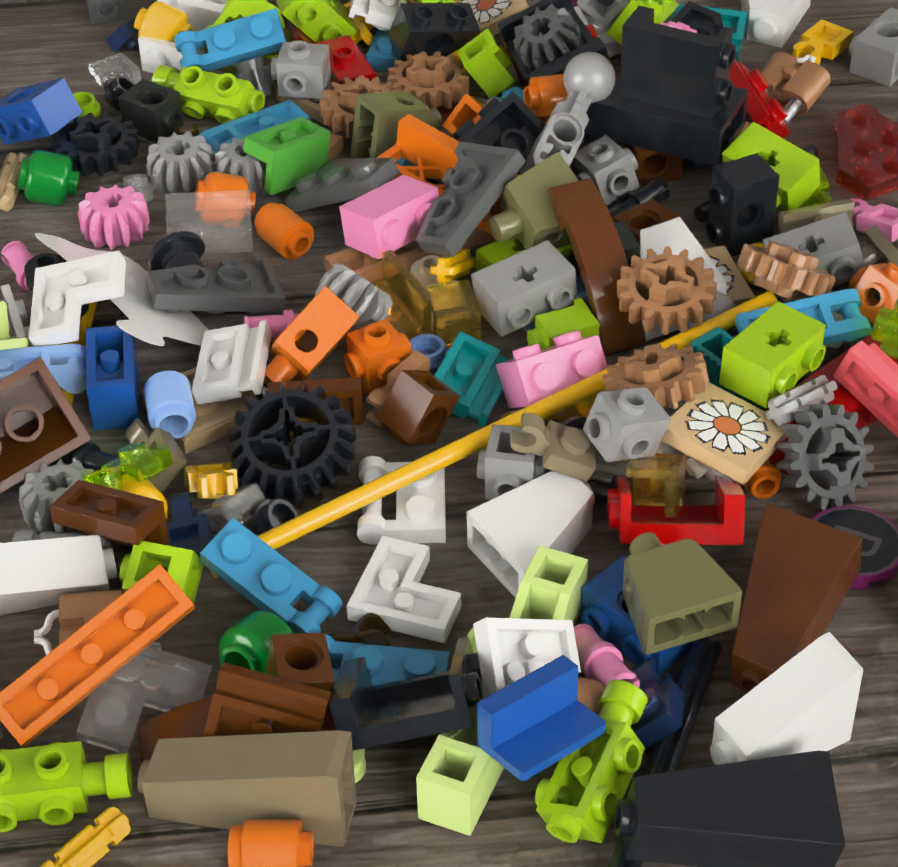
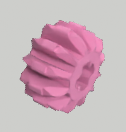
M117 184L107 189L100 186L98 192L86 193L85 200L79 203L78 218L81 233L86 241L93 242L95 248L105 245L109 246L110 250L121 245L128 248L131 241H142L143 234L149 231L150 218L147 202L144 200L142 193L134 191L133 186H127L122 189Z

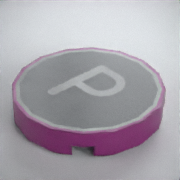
M850 505L832 507L817 514L812 519L863 538L861 569L850 588H869L870 583L882 580V585L892 580L898 573V527L888 517L869 508Z

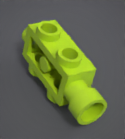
M160 65L155 69L152 76L153 83L180 92L182 111L195 119H202L205 116L214 118L224 124L251 113H256L262 110L265 104L263 91L256 90L250 81L236 78L231 73L220 75L202 71L198 66H183L180 72L177 68Z
M610 680L599 700V707L602 709L598 716L606 722L605 733L559 760L552 777L543 778L539 782L535 793L536 811L547 824V831L557 839L568 843H576L578 839L597 843L603 842L612 821L615 819L617 802L622 800L633 774L641 764L642 754L645 750V747L630 727L631 724L639 722L648 703L646 694L637 686L623 680Z
M81 741L55 742L43 746L11 750L0 749V832H8L17 826V821L41 819L44 823L55 826L67 824L73 819L74 814L88 813V797L107 794L109 800L133 797V771L128 752L105 755L104 761L87 763Z

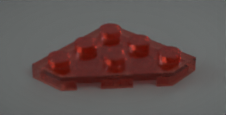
M860 104L854 108L838 112L834 125V134L836 135L835 162H837L835 182L864 201L897 190L898 122H893L880 114L878 109L866 104Z

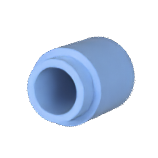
M162 371L152 375L144 385V397L151 428L155 430L157 427L171 433L174 439L186 436L191 431L196 419L188 378L177 371Z

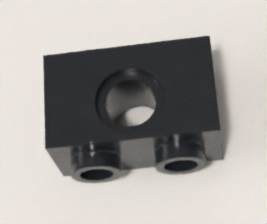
M400 3L388 36L397 60L405 62L407 54L414 56L422 51H425L427 56H433L438 51L441 53V56L444 55L446 57L478 36L480 28L470 3Z
M757 153L715 165L712 169L711 185L708 188L710 200L709 215L705 223V231L709 241L716 244L717 247L724 245L731 257L741 254L744 244L763 243V239L773 236L780 175Z

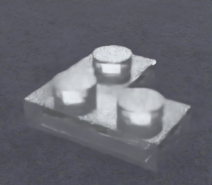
M147 647L89 695L76 731V740L120 753H129L144 706L167 712L184 704L203 699L212 665Z

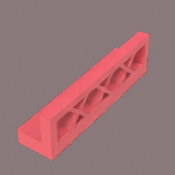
M861 340L848 350L833 377L898 438V365L874 342L868 346Z

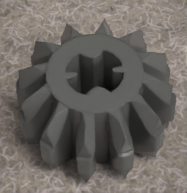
M550 4L545 11L536 7L535 14L532 16L522 15L523 24L514 27L516 37L513 40L514 48L524 65L528 66L530 70L538 69L580 47L579 39L581 35L577 22L573 20L571 14L565 8L558 10L553 4Z

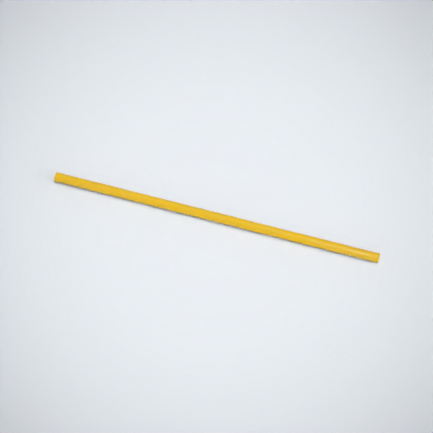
M771 291L764 292L704 321L700 326L696 325L687 329V332H681L658 344H661L663 349H667L672 344H677L678 350L690 346L691 341L716 327L724 331L736 327L735 319L737 314L773 306L777 302V298ZM607 368L268 530L257 537L274 550L486 448L493 424L521 427V416L523 413H534L544 420L598 392L604 391L603 375L608 374ZM211 571L212 575H213L215 578L219 577L218 575H216L214 572Z

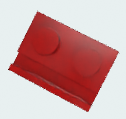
M735 59L729 70V81H733L734 87L748 89L747 111L752 120L781 138H785L791 133L784 122L788 114L776 98L770 99L765 90L770 87L767 80L757 68L750 71L742 63H737Z

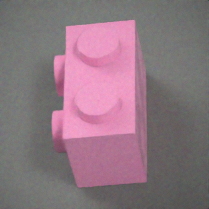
M402 175L339 206L345 245L368 254L373 258L380 259L389 257L394 254L395 250L415 242L432 202L439 198L438 187Z
M580 330L554 337L555 345L542 350L539 343L513 350L514 359L496 364L508 408L527 407L606 369L607 362L599 335L582 338Z

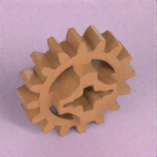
M422 51L414 56L407 54L405 62L395 60L394 67L388 68L387 82L393 83V89H401L402 92L411 93L430 107V109H440L442 107L450 109L452 108V101L459 103L465 93L469 95L470 74L464 68L462 61L455 62L454 55L452 54L445 57L436 51L433 56H427V53Z
M359 75L358 78H355V81L345 77L344 84L332 82L331 90L322 91L320 117H323L324 126L332 125L333 133L343 130L346 131V138H351L353 135L356 96L358 94L402 92V90L393 89L392 82L380 84L379 77H374L371 81L363 75Z
M769 241L767 248L744 244L737 262V266L743 268L744 271L756 274L753 281L754 285L790 300L791 298L801 300L806 295L818 296L831 293L836 281L835 276L828 274L829 272L817 269L820 260L818 257L783 243L779 244Z
M666 246L663 254L657 255L651 248L647 249L646 259L643 260L634 255L631 257V267L622 266L621 278L617 280L619 309L621 312H629V322L631 324L643 320L644 331L649 332L656 325L661 326L663 335H668L671 326H677L682 333L687 332V322L691 321L700 326L703 323V313L711 314L713 312V301L716 300L717 282L713 281V269H704V259L702 257L695 258L692 261L689 260V250L686 249L681 251L679 255H673L670 246Z
M661 344L644 346L643 351L640 349L634 350L635 356L619 357V365H608V374L603 375L605 391L647 387L665 412L668 410V407L672 409L678 408V402L681 400L694 401V393L705 392V383L709 382L706 360L703 358V353H694L693 347L690 346L678 350L677 344H672L667 349L661 348Z

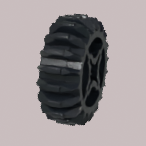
M282 380L279 387L280 391L273 394L271 390L264 386L262 391L263 399L258 401L247 397L246 406L249 412L235 411L234 420L237 426L228 427V438L231 443L227 445V454L229 459L233 461L231 467L237 469V477L242 478L243 487L248 492L256 490L258 498L262 501L269 499L275 494V499H284L286 501L289 497H294L296 504L302 507L305 501L304 496L312 493L313 497L321 502L323 497L321 488L326 486L337 491L339 482L336 475L349 476L351 469L348 461L355 460L357 452L353 443L357 440L355 427L350 425L352 423L351 415L347 409H341L340 400L336 395L327 398L325 389L321 385L309 393L307 384L302 380L296 390H289L288 384ZM297 418L309 419L314 422L304 423L302 421H299ZM291 431H293L295 437V444L293 445L294 456H291L289 450ZM318 457L314 462L307 465L310 460ZM262 461H267L268 465L281 464L288 470L271 468L263 464Z

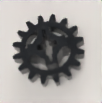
M104 112L100 117H94L92 113H87L86 116L76 117L72 120L73 124L65 125L60 131L52 135V152L69 156L72 160V170H80L82 177H87L90 172H97L99 177L103 176L106 172H119V164L130 165L132 164L131 157H137L139 154L138 147L140 146L137 129H134L132 121L123 122L122 115L111 118L108 112Z

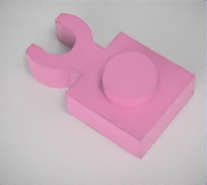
M850 199L854 202L852 223L856 225V231L865 233L864 231L876 225L890 242H895L898 239V208L882 203L877 206H871L864 200Z

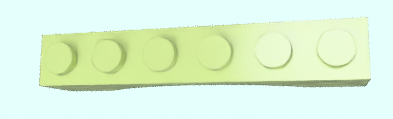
M539 546L521 579L509 618L572 620L574 627L580 616L581 588L587 584L588 559ZM477 709L473 727L438 735L416 776L418 819L471 836L504 769L502 765L478 747Z

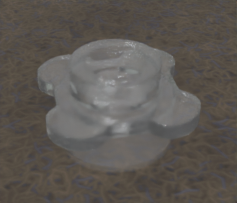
M146 174L126 175L122 177L123 183H117L121 189L133 186L135 192L143 194L146 202L154 200L153 190L160 188V184L150 182Z

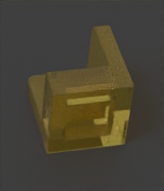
M469 279L427 286V298L433 312L434 335L442 338L448 349H450L459 331L481 341V311Z
M655 453L654 456L631 459L627 464L626 476L633 477V505L665 506V517H676L685 503V455Z

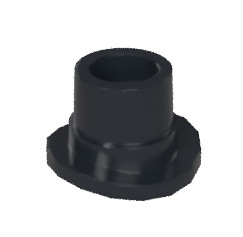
M179 231L171 233L159 240L153 247L148 258V265L151 271L194 264L205 269L200 258L205 252L206 245L201 237L193 232Z

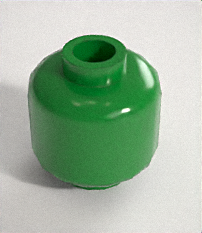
M35 150L30 155V158L23 157L18 189L24 190V196L30 202L62 206L66 202L68 194L76 196L80 172L72 170V160L67 155Z
M258 610L248 613L221 636L218 645L220 665L222 666L223 662L266 674L271 635L292 634L291 628L282 618L272 612Z

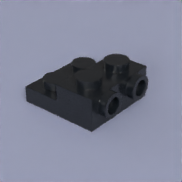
M512 91L501 102L494 97L478 113L481 119L474 124L470 119L467 120L452 137L459 142L518 149L526 161L545 125Z

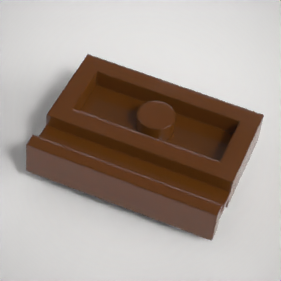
M223 662L218 673V681L213 693L203 737L321 731L331 695L330 691Z

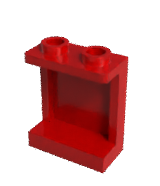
M617 476L616 489H607L609 529H617L620 544H631L637 536L650 532L656 534L662 544L691 539L695 540L699 545H744L745 494L739 483L727 476H715L714 505L631 504V490L627 476Z

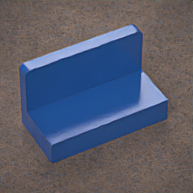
M561 655L477 703V742L479 748L519 780L525 781L603 735L606 722L577 700L578 665L566 656Z

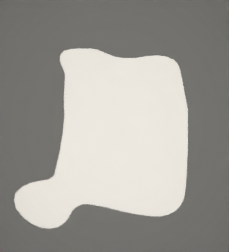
M35 233L37 239L56 251L66 261L111 252L88 249L57 236ZM122 255L126 261L124 296L110 300L129 320H118L116 325L126 333L157 346L165 345L163 337H170L201 346L204 331L209 329L190 310H182L178 313L154 310L146 287L148 272L132 259Z

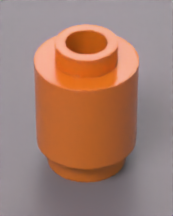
M564 74L532 77L529 86H525L523 92L524 104L537 117L550 116L556 103L565 101L568 93L563 83Z
M268 203L256 214L254 225L258 236L285 259H297L311 248L314 240L313 227L288 206Z
M246 819L244 825H231L228 838L229 867L312 866L313 832L304 831L301 819Z

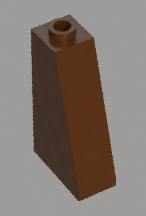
M768 503L763 510L732 652V685L741 688L747 694L823 635L860 572L863 538Z

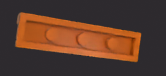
M408 114L398 121L396 144L376 158H393L394 162L402 157L415 166H400L396 164L400 173L393 179L406 175L433 185L425 179L442 180L446 170L455 167L458 157L454 152L459 141ZM433 185L438 187L439 198L442 197L446 186ZM503 193L491 207L489 214L477 226L490 235L492 234L489 229L488 219L501 213L500 203Z
M159 564L1 691L0 721L18 743L25 748L195 609L194 603Z

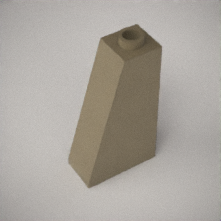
M337 730L158 739L151 760H144L141 764L137 789L139 793L144 794L149 818L230 830L231 825H244L246 819H301L304 831L313 832L314 843L344 848L357 803L351 732Z

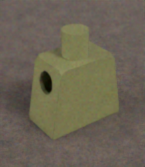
M408 92L358 94L356 96L350 158H376L394 146L397 140L398 121L408 114L439 131L442 128V117L437 109H429L427 105Z
M559 152L549 156L510 181L504 187L500 203L501 213L488 219L490 232L496 241L501 242L517 235L525 249H529L547 240L556 249L571 245L567 230L560 231L548 193V189L551 187L578 181Z
M648 532L637 536L631 542L629 551L632 555H629L624 560L622 591L645 655L738 628L742 590L695 540L684 539L662 545L656 534Z

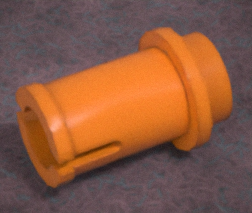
M768 458L744 484L746 492L756 498H770L779 490L782 476L779 469L772 465Z

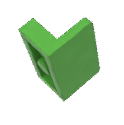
M299 117L245 136L243 151L266 163L264 191L270 195H275L296 187V181L309 173L316 172L328 161L331 131L304 117Z

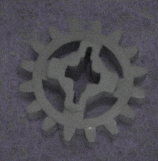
M812 404L809 405V411H796L794 416L797 424H785L782 428L789 437L788 441L777 443L776 446L778 450L785 453V459L776 463L777 469L787 470L788 476L781 483L783 488H796L792 499L795 502H807V508L826 510L832 507H841L843 502L854 503L857 500L854 488L866 489L868 483L862 477L863 472L874 470V465L866 461V454L875 450L874 445L864 444L863 438L869 432L868 426H855L859 415L856 412H845L844 405Z

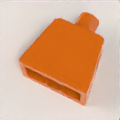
M325 286L273 343L268 354L272 361L266 366L264 383L268 386V382H282V380L284 382L291 381L292 379L294 381H305L346 338V334L350 332L360 317Z

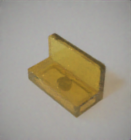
M392 250L382 252L383 278L371 283L391 297L393 304L387 312L388 316L386 319L399 333H404L409 341L421 334H432L430 294Z

